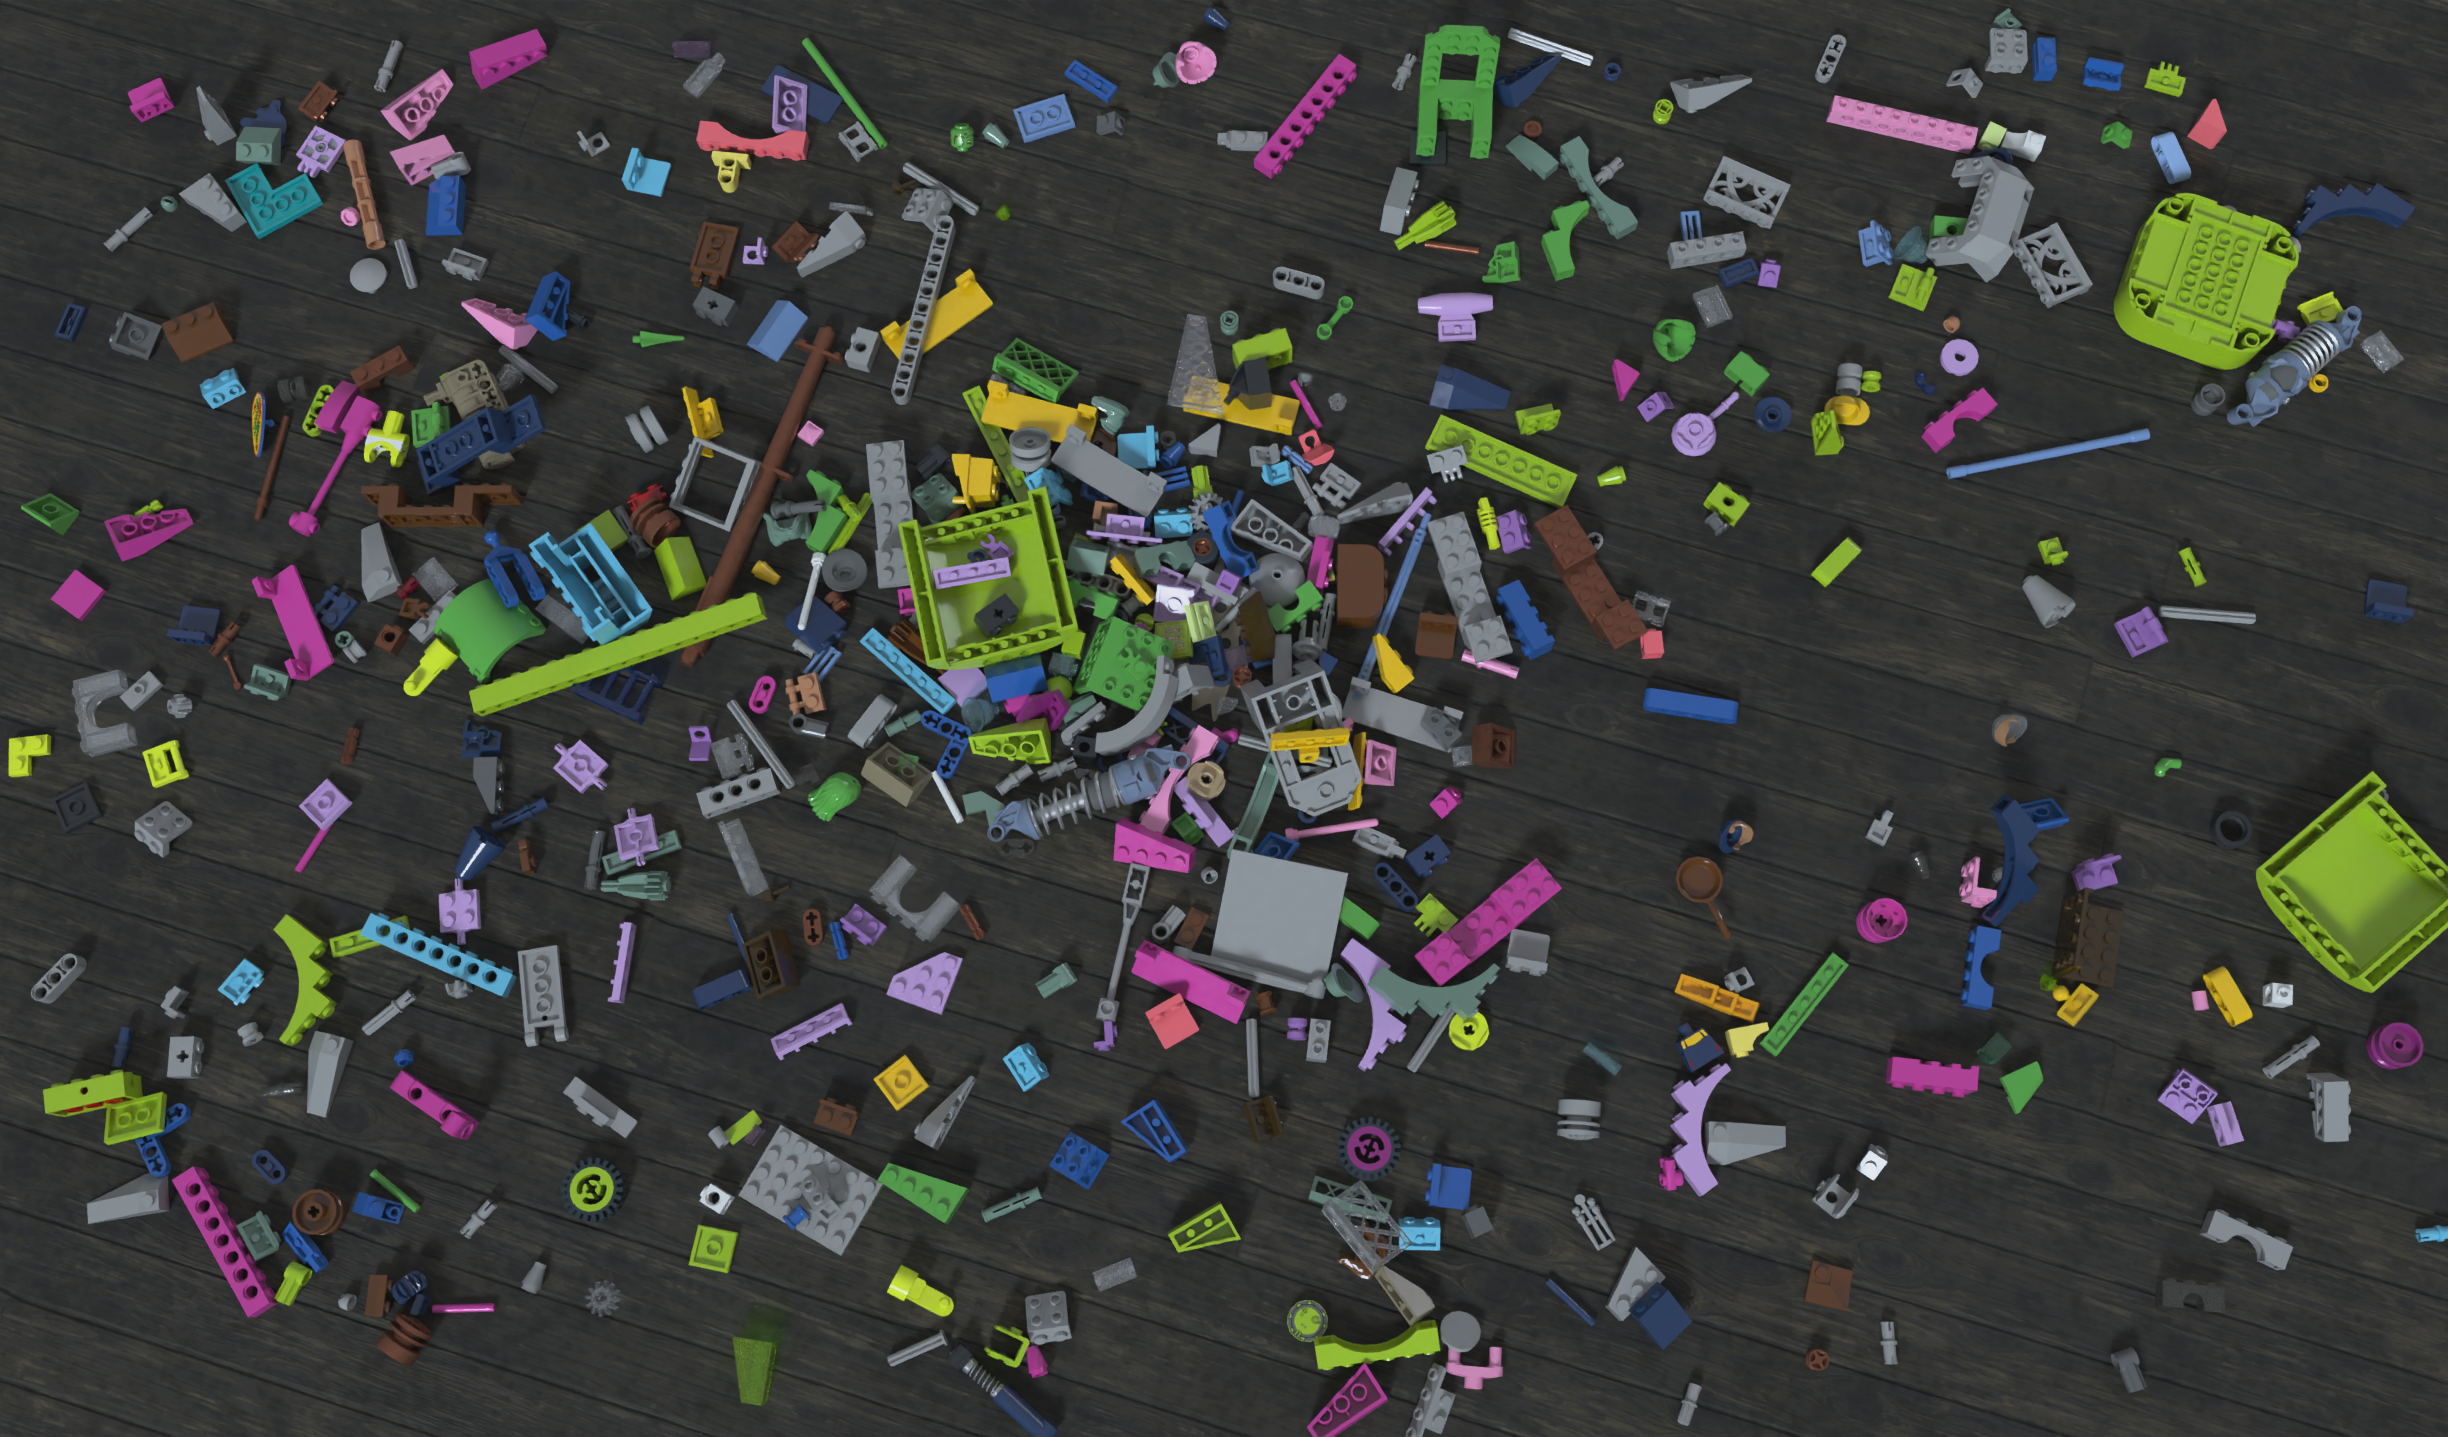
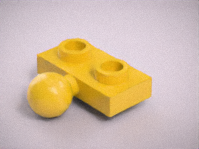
M2082 983L2072 995H2069L2068 989L2062 985L2056 986L2052 992L2053 997L2057 1001H2066L2057 1012V1016L2073 1027L2099 997L2097 993Z

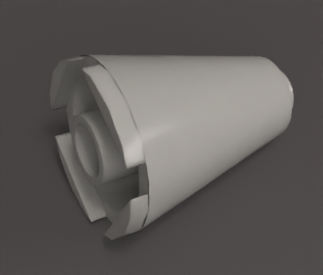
M2030 575L2023 581L2024 585L2022 588L2045 628L2059 623L2057 619L2062 616L2065 618L2074 609L2076 604L2073 599L2038 575Z

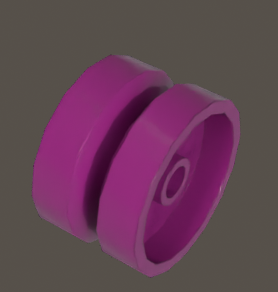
M2398 1022L2373 1030L2367 1038L2366 1047L2368 1055L2375 1064L2381 1068L2391 1070L2416 1063L2423 1054L2424 1045L2420 1034L2415 1028L2409 1024Z

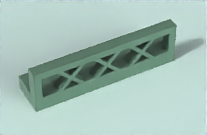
M1318 1176L1314 1178L1308 1198L1309 1200L1384 1224L1387 1222L1392 1204L1390 1199ZM1318 1181L1325 1183L1330 1191L1326 1194L1315 1192ZM1330 1185L1335 1186L1337 1188L1332 1190ZM1340 1188L1344 1189L1349 1198L1345 1200L1337 1199L1333 1192ZM1349 1191H1350V1192H1353V1193H1356V1194L1353 1195V1196H1351V1194L1349 1193ZM1363 1195L1368 1204L1363 1207L1358 1206L1353 1198ZM1377 1201L1387 1203L1384 1214L1375 1211L1372 1204Z

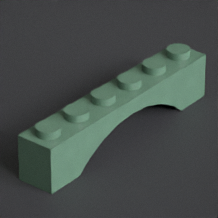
M1580 136L1560 147L1559 159L1567 166L1570 176L1576 179L1579 189L1585 192L1590 205L1596 208L1599 218L1606 223L1609 233L1618 240L1636 230L1638 221L1629 207L1611 200L1596 186L1589 170V149Z
M1270 752L1267 754L1246 812L1228 848V859L1231 857L1232 849L1251 853L1280 780Z

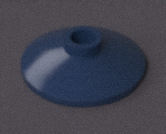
M1765 398L1755 407L1754 419L1757 425L1764 431L1771 433L1780 432L1787 428L1791 422V409L1780 398ZM1772 415L1775 419L1772 420L1768 416Z

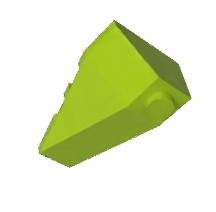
M1834 410L1814 414L1811 419L1815 455L1838 454L1844 445L1843 436H1840Z
M1046 718L1031 719L968 736L973 754L989 757H1007L1011 761L1018 759L1026 761L1027 764L1051 762V734Z

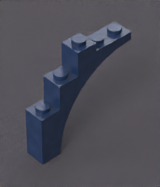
M2378 183L2372 189L2368 187L2364 193L2348 184L2344 189L2340 188L2336 194L2319 185L2315 191L2311 189L2306 195L2305 199L2307 201L2303 205L2306 209L2301 215L2304 218L2301 221L2298 219L2291 229L2294 231L2290 237L2298 239L2314 224L2328 218L2344 215L2371 217L2398 229L2407 220L2415 207Z
M2002 795L1990 808L1998 821L2003 835L2005 857L2002 878L1997 889L1996 899L1990 902L1989 906L1980 916L1985 923L1994 927L2000 924L2020 901L2027 904L2039 891V888L2027 874L2040 861L2028 844L2034 840L2041 830L2015 799Z

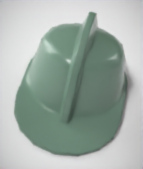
M1167 52L1154 67V86L1159 85L1162 88L1175 87L1178 84L1180 78L1175 67L1176 54Z
M1334 963L1331 972L1322 979L1323 984L1335 997L1348 996L1355 1002H1362L1364 993L1359 983L1341 965Z

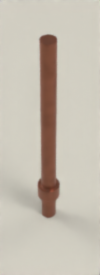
M288 416L282 417L260 497H257L255 504L257 508L254 515V520L256 521L262 520L264 509L267 508L269 503L268 495L290 421Z

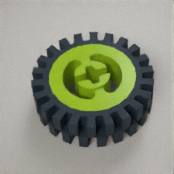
M601 1158L579 1161L580 1164H574L572 1166L573 1169L567 1171V1178H563L562 1183H565L564 1187H561V1192H563L561 1199L565 1201L563 1205L569 1209L568 1212L578 1219L589 1222L605 1221V1218L613 1217L612 1214L614 1212L617 1213L620 1210L619 1206L624 1204L623 1198L627 1197L625 1189H628L627 1184L624 1182L626 1178L622 1175V1170L610 1161ZM592 1176H600L599 1181L589 1180L591 1185L585 1183ZM592 1186L597 1187V1188L595 1189V1192H596L597 1194L591 1193V1192H593ZM598 1195L604 1196V1198L596 1204L590 1205L588 1203L589 1199L599 1200L600 1198L598 1197Z

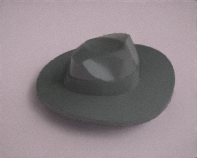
M839 549L833 551L825 558L822 574L829 588L844 592L853 590L865 582L867 566L864 559L857 552L850 549Z

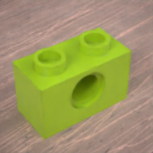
M1720 482L1703 504L1713 513L1718 511L1719 516L1733 527L1750 505L1744 496L1737 495L1728 485ZM1728 500L1732 505L1727 506L1723 501Z

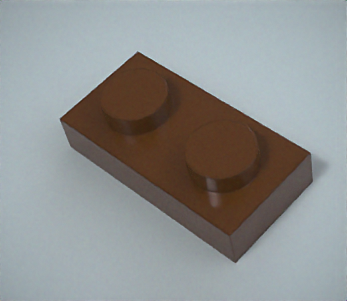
M1192 907L1174 943L1193 950L1210 916Z

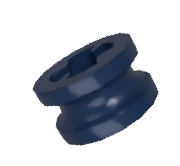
M1616 63L1607 64L1604 70L1605 79L1610 82L1616 81L1621 72L1620 66Z

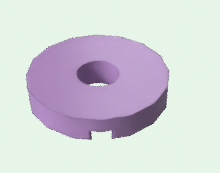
M1961 339L1952 340L1947 343L1940 355L1942 367L1950 374L1953 373L1957 376L1967 375L1972 372L1979 358L1977 349L1973 344ZM1955 354L1962 355L1964 360L1957 361Z

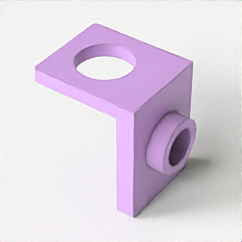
M758 237L757 246H744L743 263L765 265L768 247L765 246L763 239ZM756 251L757 258L749 259L748 253Z

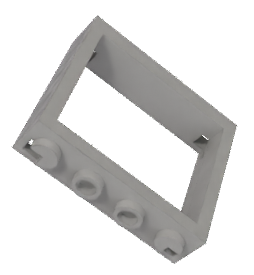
M694 437L692 444H689L688 456L683 460V470L676 479L677 486L670 496L672 499L669 507L732 532L762 462L706 439ZM704 446L747 463L726 521L683 505Z

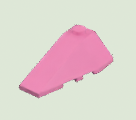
M441 69L391 102L381 112L393 128L408 140H412L426 129L427 123L434 116L436 109L443 102L454 84L444 70Z
M477 298L462 302V306L500 343L506 345L509 349H518L519 347L526 346L538 330L525 320L527 315L525 313L521 315L514 314L512 309H498L496 304Z

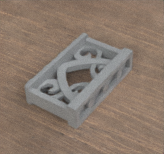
M1723 156L1703 200L1712 206L1723 208L1728 213L1739 215L1744 220L1755 222L1760 227L1770 229L1791 185ZM1721 172L1726 174V181H1717ZM1747 184L1753 185V191L1758 199L1742 202L1735 188H1742ZM1723 185L1727 187L1722 188L1719 191L1723 192L1725 194L1724 196L1715 192V188L1717 186ZM1775 195L1780 197L1776 206L1770 201ZM1765 203L1771 208V214L1769 215L1759 211L1763 209L1766 212Z
M2058 223L2017 240L2014 254L2020 259L2023 270L2028 273L2032 286L2037 289L2042 303L2047 308L2076 295L2086 293L2093 285ZM2047 236L2048 240L2044 243V245L2040 241H2038L2039 239ZM2034 244L2038 246L2040 250H2038L2035 247H2031L2030 249L2033 251V254H2030L2026 245ZM2044 255L2050 259L2062 262L2058 276L2051 275L2042 270ZM2063 270H2066L2069 275L2065 273V277H2063ZM2059 285H2061V294L2054 295L2050 287H2054L2056 291ZM2066 285H2075L2076 288L2067 291Z

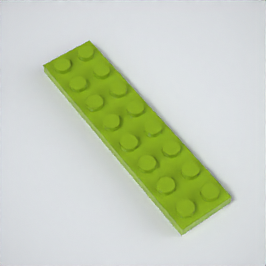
M1440 415L1425 446V449L1435 453L1464 444L1469 462L1463 464V466L1558 508L1563 507L1577 478L1575 473L1444 415Z

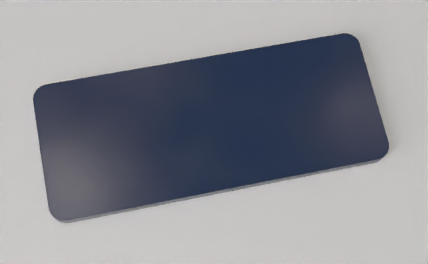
M780 65L774 68L762 86V91L765 94L774 97L775 75L807 85L806 114L825 124L830 123L843 103L841 96Z

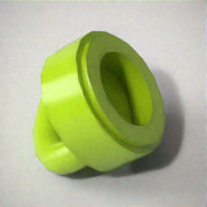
M1144 613L1136 617L1135 624L1144 623L1148 631H1152L1154 620L1151 615Z

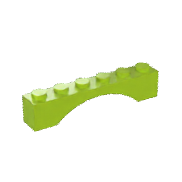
M1435 1320L1417 1322L1398 1337L1379 1344H1355L1342 1340L1335 1335L1313 1338L1318 1369L1331 1370L1337 1366L1351 1367L1356 1363L1371 1364L1376 1360L1391 1361L1396 1357L1402 1356L1410 1358L1415 1356V1354L1422 1353L1430 1355L1434 1354L1435 1351H1440Z

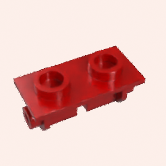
M656 483L648 487V492L642 495L638 492L629 496L631 500L627 501V503H633L630 507L634 512L647 499L658 497L661 501H665V498L668 496L665 490L662 492L660 490L663 485L658 487Z

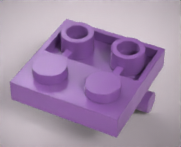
M2149 606L2114 624L2132 658L2168 642L2162 630V625Z
M2182 1067L2181 1070H2175L2173 1073L2175 1077L2157 1099L2193 1124L2218 1095V1092Z

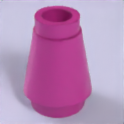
M1038 1345L1028 1347L1026 1351L1029 1374L1032 1375V1378L1047 1374L1048 1365Z

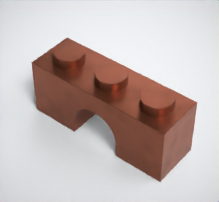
M397 346L356 368L350 374L357 387L367 395L382 387L380 380L383 377L395 374L399 378L415 368L405 351L400 346Z

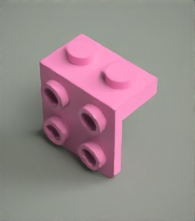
M1974 857L1962 867L1961 876L1964 879L1959 889V895L1962 896L1961 902L1971 903L1973 907L1982 908L1996 899L1997 891L1977 887L1980 857Z

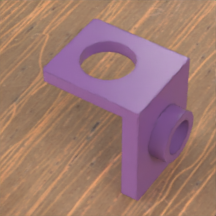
M1655 392L1637 408L1646 422H1649L1663 410L1673 409L1675 406L1666 392Z
M689 726L692 740L689 760L708 761L712 745L709 727ZM702 731L706 735L703 737H699L695 734V732Z

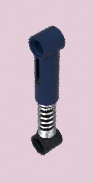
M959 1342L948 1354L946 1360L960 1372L963 1370L966 1374L969 1373V1377L972 1376L973 1380H977L978 1384L982 1385V1388L985 1387L986 1392L989 1391L990 1395L994 1397L993 1401L1025 1428L1032 1437H1055L1059 1432L1051 1422L1042 1417L1007 1384L1005 1386L1002 1383L999 1384L995 1377L990 1376L991 1373L988 1374L986 1372L987 1369H982V1366H979L978 1362L973 1358L974 1354L962 1343Z

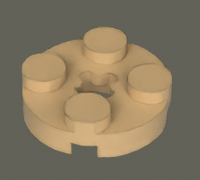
M1210 761L1195 763L1187 774L1186 787L1196 797L1206 801L1212 800L1222 792L1225 786L1224 772L1221 767ZM1201 777H1202V778L1208 777L1210 784H1208V783H1206V784L1203 783V780L1201 779Z

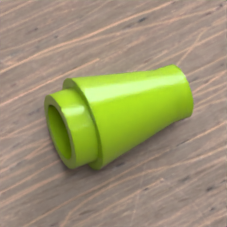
M1615 466L1597 476L1601 487L1622 484L1623 481H1626V476L1622 466Z

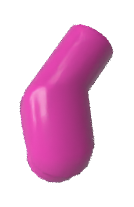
M1214 727L1211 731L1226 743L1236 741L1239 736V731L1236 728L1222 732Z

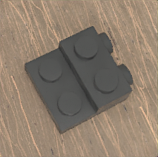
M124 312L123 317L119 316L116 327L118 328L116 333H112L109 343H111V348L149 361L162 326Z

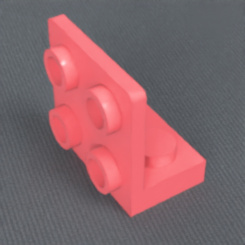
M1180 993L1145 1012L1164 1049L1172 1047L1199 1031Z

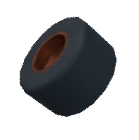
M1205 531L1197 532L1187 540V545L1191 548L1195 557L1194 563L1197 562L1208 568L1218 560L1219 549L1211 533Z

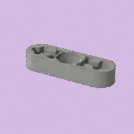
M1842 35L1831 37L1816 70L1815 78L1821 83H1826L1831 79L1844 50L1846 39ZM1839 42L1837 50H1833L1835 43ZM1826 56H1833L1835 58V61H1827ZM1826 67V68H1828V70H1827V72H1826V75L1823 76V75H1822V72H1823L1824 68Z

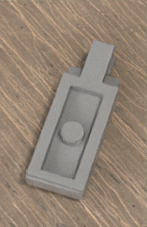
M1227 131V133H1218L1217 143L1218 145H1226L1231 150L1261 151L1267 143L1268 132Z
M1370 827L1357 829L1352 843L1390 859L1395 856L1403 860L1407 851L1398 847L1399 842L1395 841L1396 839Z

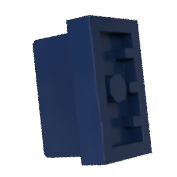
M185 605L183 606L179 626L176 629H168L167 636L179 643L211 646L215 641L221 611L219 609Z

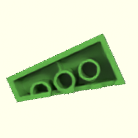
M891 1163L887 1164L878 1178L879 1182L945 1224H949L969 1192V1189Z

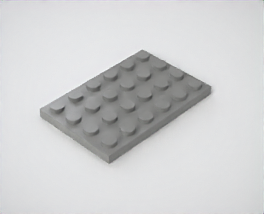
M780 1125L738 1196L784 1223L786 1222L782 1217L784 1215L787 1216L796 1208V1204L799 1203L810 1217L801 1221L796 1226V1230L842 1256L884 1184ZM812 1175L818 1178L828 1195L842 1210L828 1223H825L813 1211L799 1189V1185Z

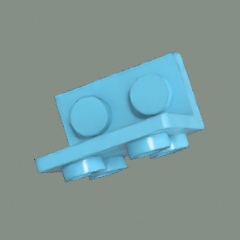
M632 147L622 181L627 190L661 197L671 164L644 158L639 149Z
M1041 467L1024 479L1029 490L1046 486L1051 507L1058 502L1069 506L1073 504L1071 500L1072 494L1067 488L1065 489L1063 485L1064 480L1059 473Z

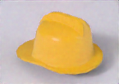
M1848 395L1831 398L1826 403L1824 409L1825 411L1834 410L1837 423L1845 425H1861L1866 422L1870 414L1869 407L1865 401Z

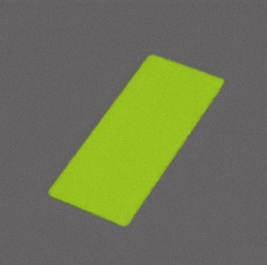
M752 1110L724 1133L730 1139L731 1144L734 1145L747 1135L755 1125L761 1124L762 1121L755 1111Z

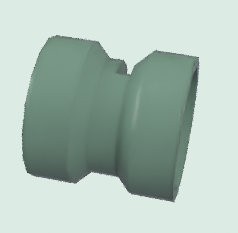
M1226 311L1220 317L1221 330L1226 335H1233L1239 329V318L1235 312Z

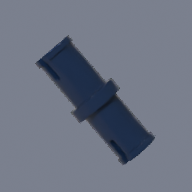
M120 1027L118 1042L114 1045L116 1050L111 1066L125 1068L128 1050H131L132 1047L130 1042L134 1028Z

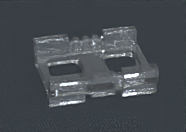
M1637 590L1632 607L1639 618L1641 617L1645 621L1648 620V622L1652 621L1651 624L1662 627L1671 601L1663 598L1657 599V597L1648 596V593ZM1637 599L1647 602L1645 611L1635 609L1634 606ZM1655 605L1665 608L1663 617L1653 615Z

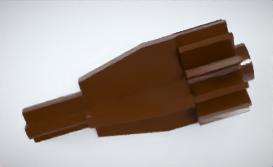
M906 619L900 624L896 623L891 628L890 632L892 634L887 641L898 650L902 649L908 655L927 665L921 635L916 631L917 628ZM936 669L942 675L947 671L943 669Z

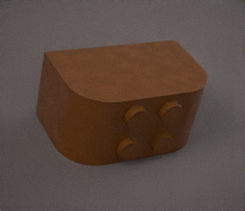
M1338 544L1337 628H1369L1374 626L1381 618L1383 604H1386L1387 587H1384L1387 581V569H1384L1382 554L1371 545Z

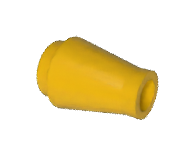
M761 560L755 564L751 571L754 577L771 583L774 586L781 578L765 561L762 562Z

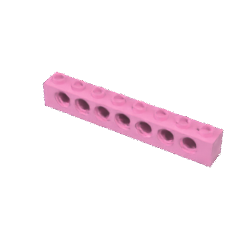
M1836 95L1830 105L1826 121L1969 154L1975 145L1978 131L1976 127Z

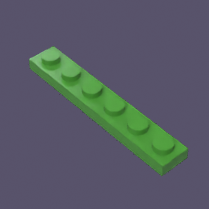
M1831 953L1760 1042V1045L1776 1057L1845 971L1848 964L1836 954Z

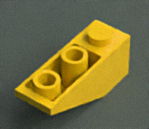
M1378 633L1372 638L1381 679L1394 694L1414 679L1413 671L1408 665L1402 663L1400 654L1396 650L1391 649L1388 645L1390 644L1389 640L1384 635Z

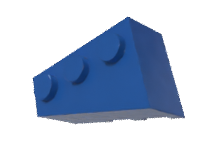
M557 271L542 278L525 317L528 323L552 341L567 335L565 320L568 319L566 304L569 303L570 281Z
M1159 1100L1151 1101L1121 1121L1122 1124L1131 1129L1168 1162H1174L1190 1151Z

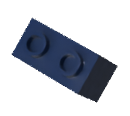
M1436 834L1405 857V861L1418 879L1421 876L1426 878L1434 872L1433 868L1439 864L1441 867L1449 861L1448 857H1450L1451 852L1438 834ZM1426 854L1427 856H1433L1432 861L1425 860Z

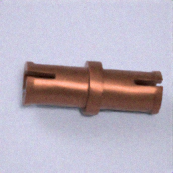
M231 621L226 629L217 635L218 638L207 651L218 658L224 648L232 643L231 640L242 627Z

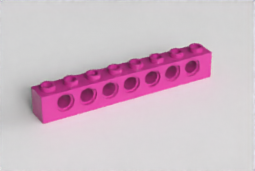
M1338 54L1254 158V168L1271 179L1275 174L1278 175L1281 172L1283 164L1292 158L1294 150L1302 146L1306 135H1310L1313 132L1315 124L1318 121H1322L1327 109H1331L1334 106L1336 98L1339 95H1343L1348 83H1352L1357 76L1356 64ZM1283 142H1288L1289 144H1288V145H1283L1282 143H1283ZM1277 155V156H1279V157H1278V158H1272L1271 156Z
M193 1166L172 1181L248 1317H257L277 1304L274 1298L276 1294L272 1288L267 1286L265 1274L257 1268L255 1264L257 1261L255 1262L252 1255L248 1252L243 1239L236 1230L237 1224L233 1219L229 1218L227 1206L218 1198V1190L210 1184L208 1172L204 1168ZM200 1185V1192L196 1194L195 1189ZM209 1201L210 1208L206 1211L205 1204ZM216 1219H219V1226L215 1228L214 1222ZM226 1236L229 1237V1242L227 1245L224 1244V1238ZM237 1252L239 1257L238 1260L234 1262L233 1256ZM247 1270L248 1277L244 1280L243 1272ZM254 1287H257L258 1293L254 1297L252 1290Z

